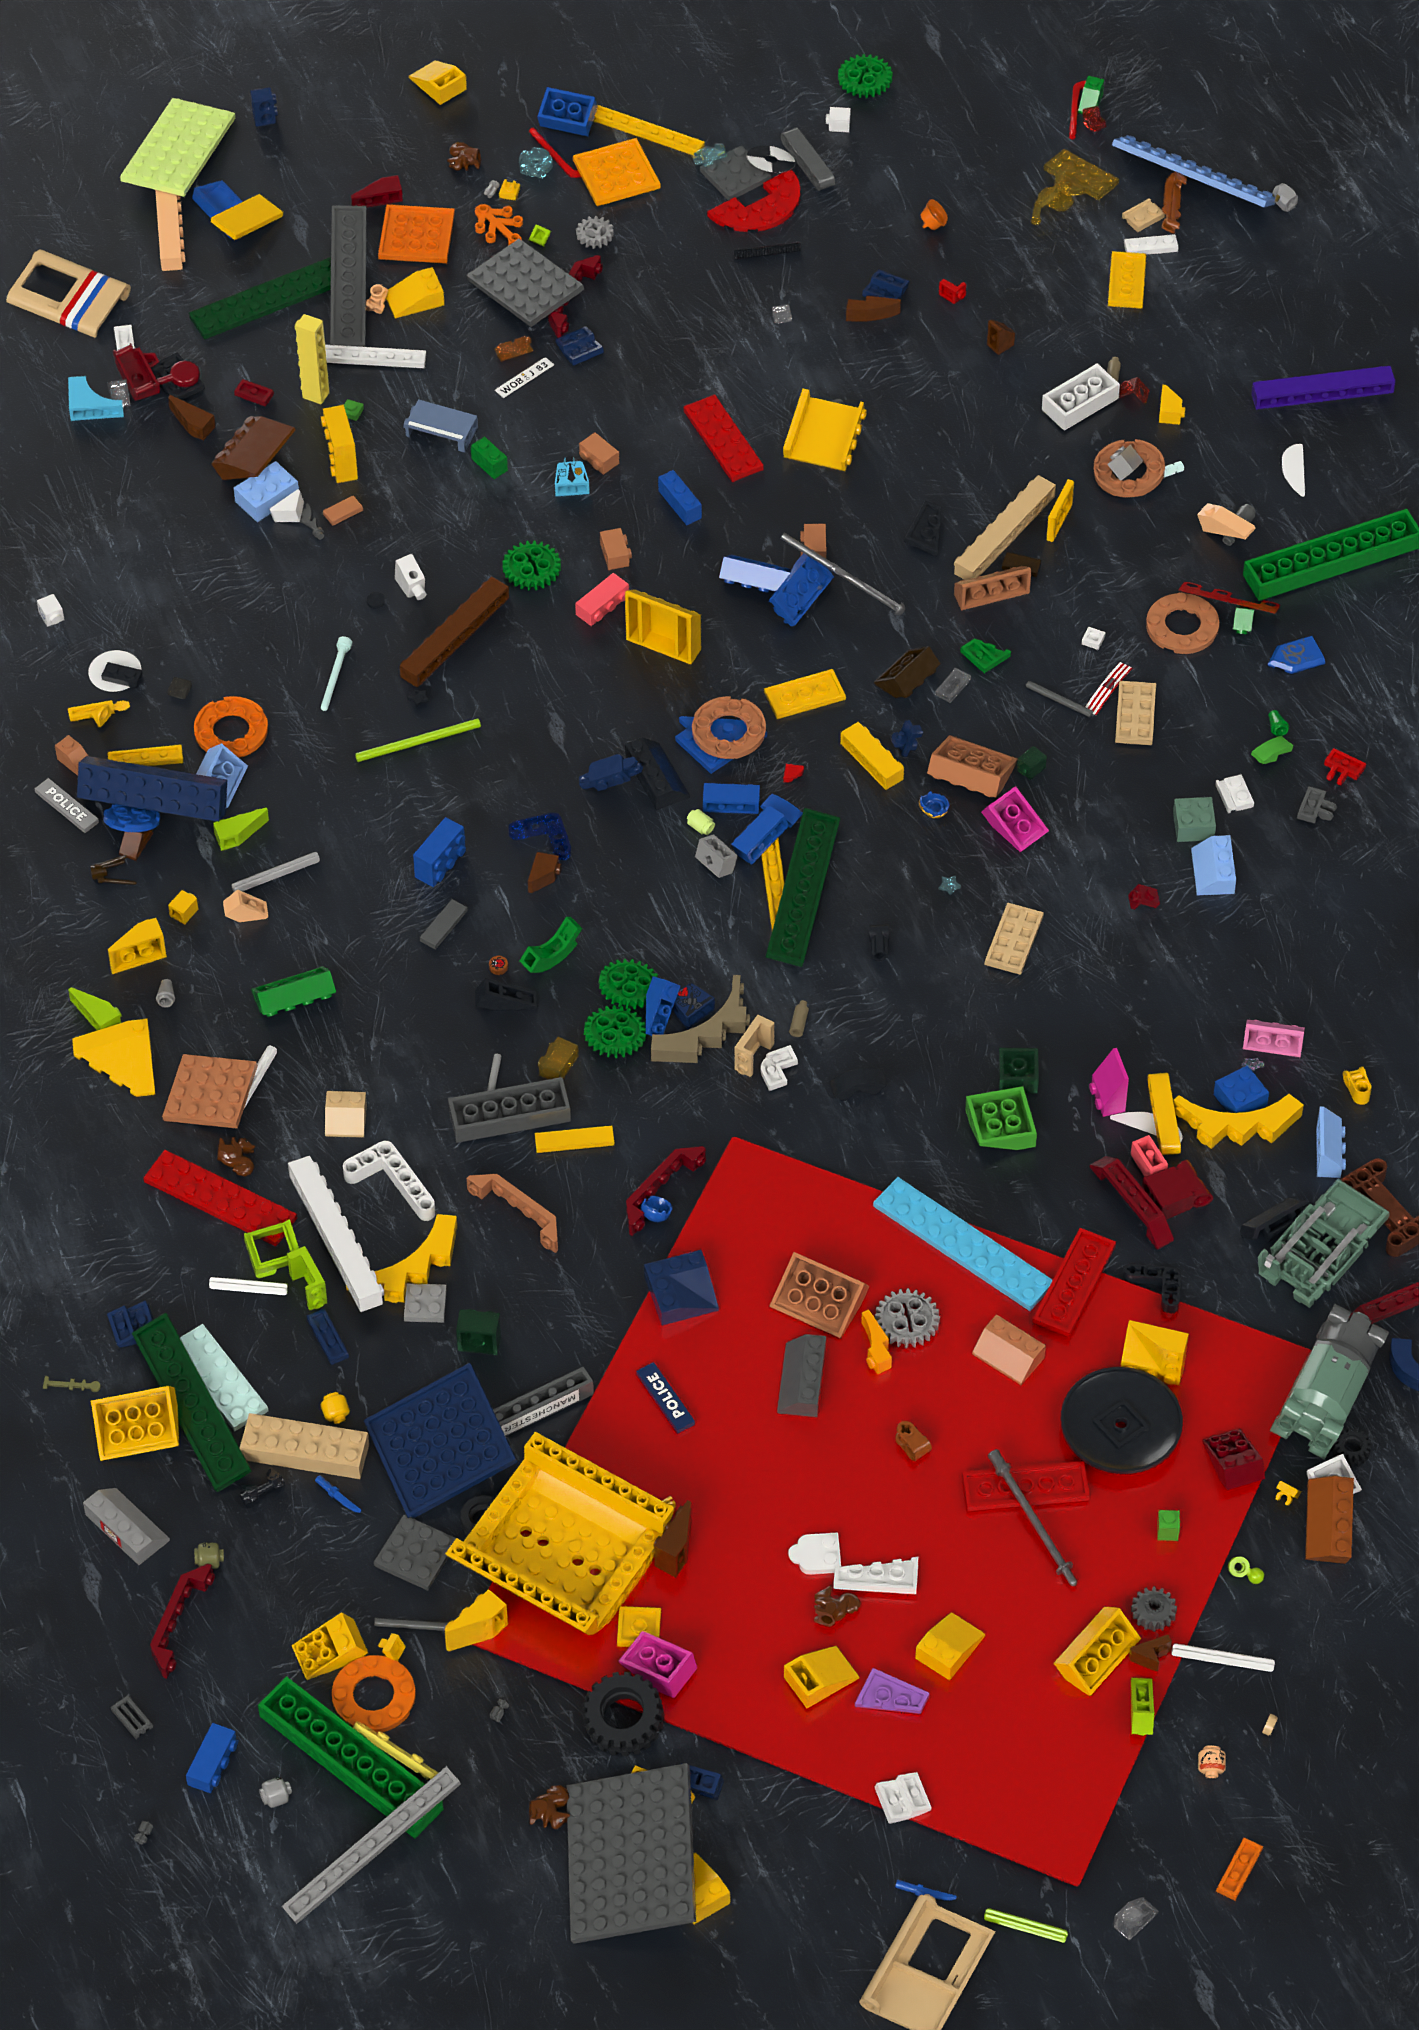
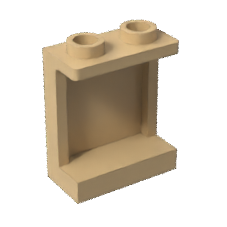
M757 1014L736 1044L735 1070L740 1074L749 1077L753 1075V1055L760 1045L769 1050L773 1047V1021Z

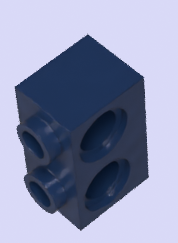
M271 88L250 91L256 127L275 124V116H278V112L274 104H277L276 95L271 92Z
M689 1765L691 1792L718 1800L724 1783L722 1775Z

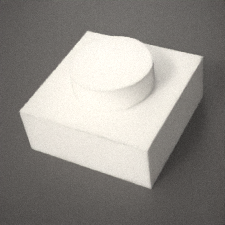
M1088 627L1082 639V645L1099 650L1105 638V632Z

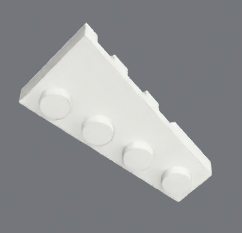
M912 1557L909 1561L897 1559L893 1560V1563L885 1564L873 1562L870 1566L858 1564L835 1567L834 1589L916 1594L918 1557Z

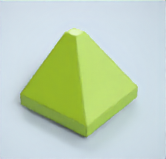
M535 225L529 241L544 247L551 231Z

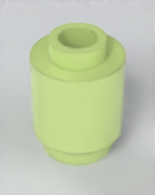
M699 809L692 810L687 816V824L701 834L709 835L715 827L713 819Z

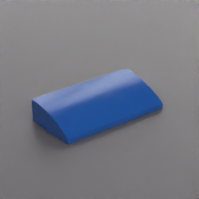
M223 180L194 188L192 197L210 218L243 202Z

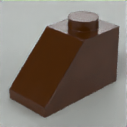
M989 320L987 345L998 355L1014 346V331L1004 323Z
M541 852L536 853L528 879V893H533L555 882L556 876L560 875L562 864H559V856Z

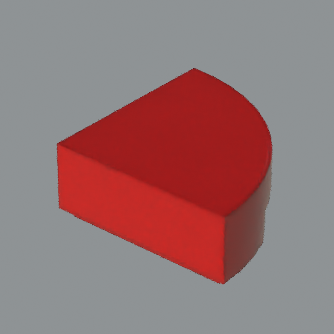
M786 764L783 782H792L793 779L802 776L804 766Z

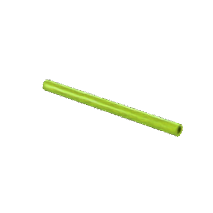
M477 718L355 753L357 762H361L481 727V724Z

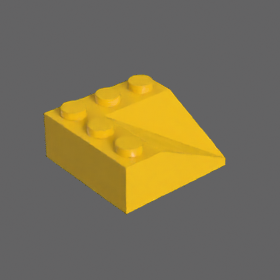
M344 405L324 408L323 416L320 418L322 427H326L324 430L325 438L330 441L328 442V448L332 454H329L330 464L333 465L330 466L332 477L335 476L337 483L357 480L355 443Z
M1129 1320L1121 1367L1142 1370L1157 1377L1166 1384L1180 1385L1185 1366L1189 1334Z

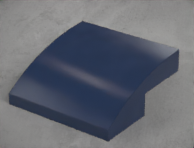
M878 270L871 277V282L863 290L862 296L900 299L910 281Z
M586 326L555 339L558 347L573 366L604 353L603 346L595 340L594 333Z
M146 1300L128 1309L124 1305L107 1313L118 1347L137 1344L132 1332L154 1320Z

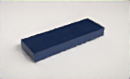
M325 1308L307 1315V1321L330 1364L333 1365L349 1358V1353Z

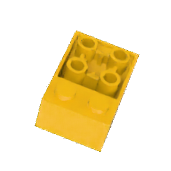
M433 61L409 75V78L440 105L467 90L466 75L456 66L443 62Z
M489 1589L484 1594H480L470 1607H466L461 1611L457 1619L450 1621L444 1629L446 1650L449 1652L494 1638L508 1625L507 1605Z
M342 1612L292 1645L306 1680L345 1667L350 1662L368 1653L354 1619Z
M837 1646L801 1655L784 1665L785 1680L806 1708L811 1707L859 1679L858 1674Z

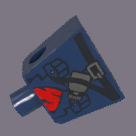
M688 984L683 989L680 987L672 1010L683 1025L689 1029L715 1010V998L694 984Z

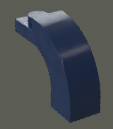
M1392 1338L1389 1360L1394 1374L1406 1386L1419 1391V1364L1414 1360L1411 1353L1412 1340Z

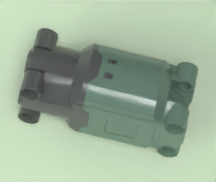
M1334 1304L1326 1321L1321 1325L1316 1335L1317 1340L1270 1429L1271 1432L1284 1439H1287L1292 1431L1310 1439L1308 1451L1322 1459L1326 1458L1331 1447L1342 1432L1348 1414L1371 1369L1374 1357L1389 1334L1387 1330L1375 1324H1372L1369 1328L1372 1321L1361 1312H1353L1349 1318L1351 1312L1337 1304Z

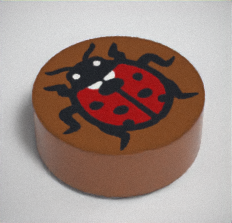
M503 956L492 957L489 961V970L495 975L504 974L508 970L507 959Z

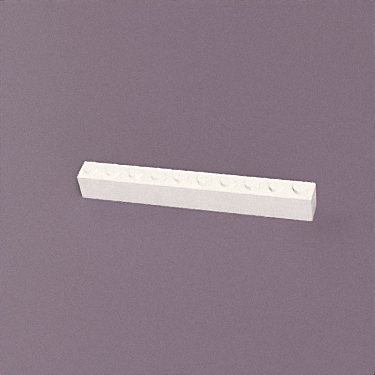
M310 1156L289 1162V1176L360 1312L382 1305L383 1287L381 1284H377L374 1270L370 1271L369 1261L366 1256L363 1257L361 1245L355 1242L353 1230L348 1229L346 1217L341 1216L340 1206L338 1202H334L332 1190L327 1189L325 1177L323 1175L320 1176L317 1162H313Z

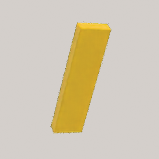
M182 745L108 752V760L144 766L183 763Z
M612 1126L535 1133L537 1153L613 1146Z

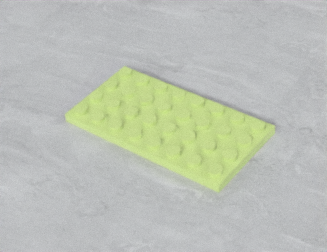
M172 98L121 174V181L184 197L235 120V113Z

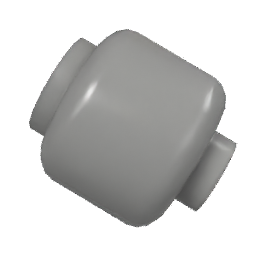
M276 1777L263 1782L259 1792L263 1804L274 1808L287 1803L292 1790L288 1781L284 1782L281 1777Z

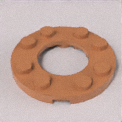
M1137 439L1128 442L1119 440L1107 445L1098 453L1094 461V477L1097 484L1113 496H1143L1155 489L1161 483L1165 474V462L1161 452L1154 445ZM1131 445L1146 464L1147 470L1141 478H1137L1135 481L1130 479L1120 481L1113 475L1111 468L1107 464L1112 460L1110 457L1120 447L1124 446L1126 448Z
M1176 593L1160 598L1151 606L1147 614L1146 628L1150 638L1159 647L1174 650V653L1190 654L1204 650L1214 642V638L1219 631V616L1215 608L1205 599L1192 594ZM1175 610H1186L1189 613H1195L1199 617L1201 625L1192 634L1179 635L1168 629L1165 620Z
M731 696L719 697L706 702L696 711L692 722V735L699 748L711 756L723 759H738L752 753L761 745L766 733V722L761 710L746 699H731ZM735 716L745 722L747 731L739 740L729 742L728 740H718L717 737L713 736L711 726L719 717Z

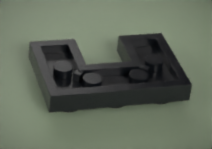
M177 352L160 360L151 370L156 379L170 375L171 367L175 363L184 360ZM200 379L190 387H179L172 381L160 385L168 397L172 395L180 400H184L205 389Z

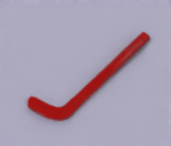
M1086 81L1078 82L1073 86L1070 139L1076 138L1079 92L1084 88Z
M534 127L529 130V133L568 176L573 178L581 177L579 171L573 170Z

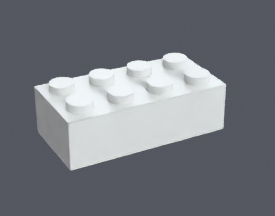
M1095 364L1044 394L1042 410L1065 431L1119 398L1120 384L1100 365Z

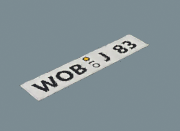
M545 357L495 389V391L504 398L554 366V364Z

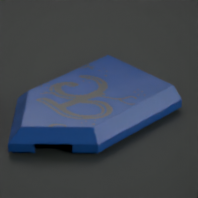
M1307 636L1278 645L1268 666L1284 669L1285 672L1293 674L1325 664V658L1314 638Z

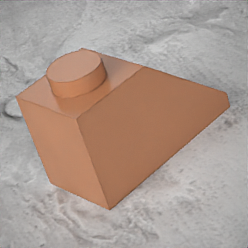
M68 735L55 745L57 760L78 776V764L88 755L81 744Z

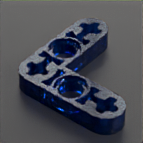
M548 813L517 820L509 824V836L512 839L520 840L547 833L553 852L559 856V860H566L571 856V845L559 814ZM532 824L540 825L537 829H532L530 826ZM555 834L563 835L560 839H555L553 836ZM561 845H563V849H564V851H566V852H562V851L560 850V846H561Z

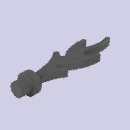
M306 503V508L302 509L300 523L310 527L313 530L312 534L314 537L321 540L324 538V531L321 527H317L316 518L311 521L312 511L309 504Z

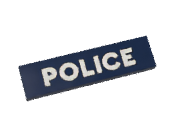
M654 1362L636 1371V1375L677 1434L695 1425L694 1419Z

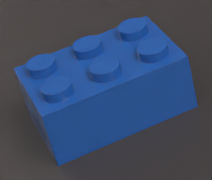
M547 87L537 117L541 127L588 136L598 106L595 97Z
M446 817L441 821L413 854L415 878L432 887L442 881L445 873L453 868L455 861L462 857L466 851L463 826Z

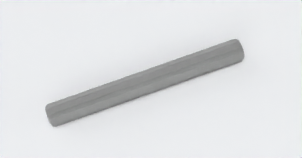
M313 852L232 883L233 892L237 890L245 891L318 863L320 861L317 852Z

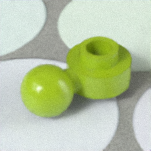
M1233 1557L1228 1563V1570L1235 1577L1247 1575L1249 1581L1253 1584H1259L1264 1579V1572L1260 1568L1251 1569L1249 1562L1244 1557ZM1236 1563L1241 1564V1569L1239 1571L1235 1569Z

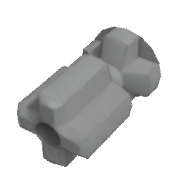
M492 180L484 191V195L491 198L497 191V188H499V183Z

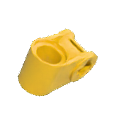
M1359 1067L1358 1070L1350 1072L1347 1070L1343 1071L1344 1082L1350 1091L1353 1101L1360 1105L1368 1103L1370 1100L1371 1084L1364 1067Z

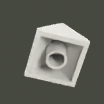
M1343 1454L1307 1470L1308 1480L1329 1476L1354 1478L1353 1494L1362 1490Z

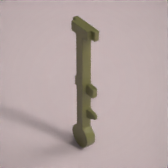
M45 1376L43 1389H48V1386L69 1387V1390L81 1388L82 1391L84 1389H91L93 1392H98L101 1389L98 1381L86 1383L85 1379H83L82 1383H76L75 1379H71L70 1382L49 1381V1376Z

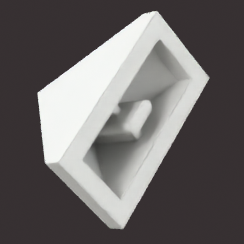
M297 489L269 509L275 522H300L304 505L301 492Z

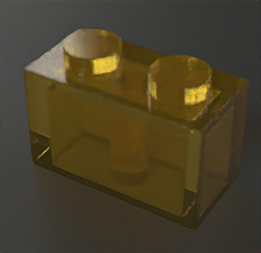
M557 1037L554 1043H550L546 1055L542 1056L538 1062L539 1075L547 1079L560 1077L564 1079L578 1058V1045Z

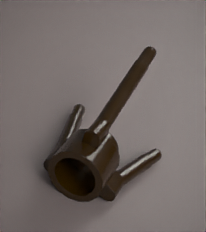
M126 855L90 866L93 880L98 879V883L137 884L136 881L104 878V876H108L107 868L125 863L123 859L127 858Z

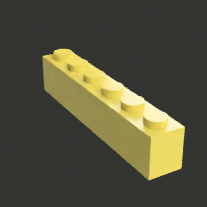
M303 314L301 319L297 320L295 324L302 396L304 399L322 405L329 394L323 320Z

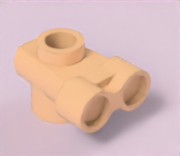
M376 284L370 290L371 296L369 300L366 299L365 310L382 314L385 308L384 302L388 289L380 284Z

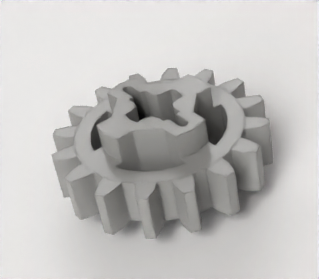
M589 216L587 221L582 219V223H578V228H576L577 240H580L581 245L586 243V247L591 245L593 249L595 246L602 248V244L607 246L608 241L611 242L614 236L613 225L609 224V220L604 221V217L598 219L595 216L592 219Z

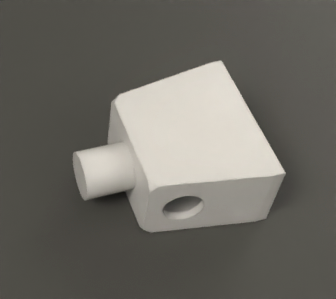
M410 554L396 560L395 580L406 596L409 598L415 596L417 600L425 598L427 595L424 591L425 577L413 555Z

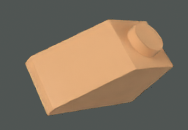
M240 890L235 891L223 901L225 916L237 922L268 918L267 903Z

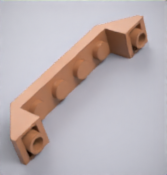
M498 1174L471 1175L467 1177V1189L473 1196L483 1199L493 1190L497 1196L505 1198L511 1206L520 1209L526 1217H531L543 1228L540 1231V1241L544 1248L550 1249L555 1253L558 1251L556 1216Z

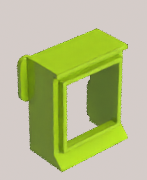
M290 1219L277 1225L244 1233V1241L257 1278L260 1279L274 1275L278 1268L288 1266V1259L286 1255L261 1263L254 1240L284 1232L290 1252L299 1249Z

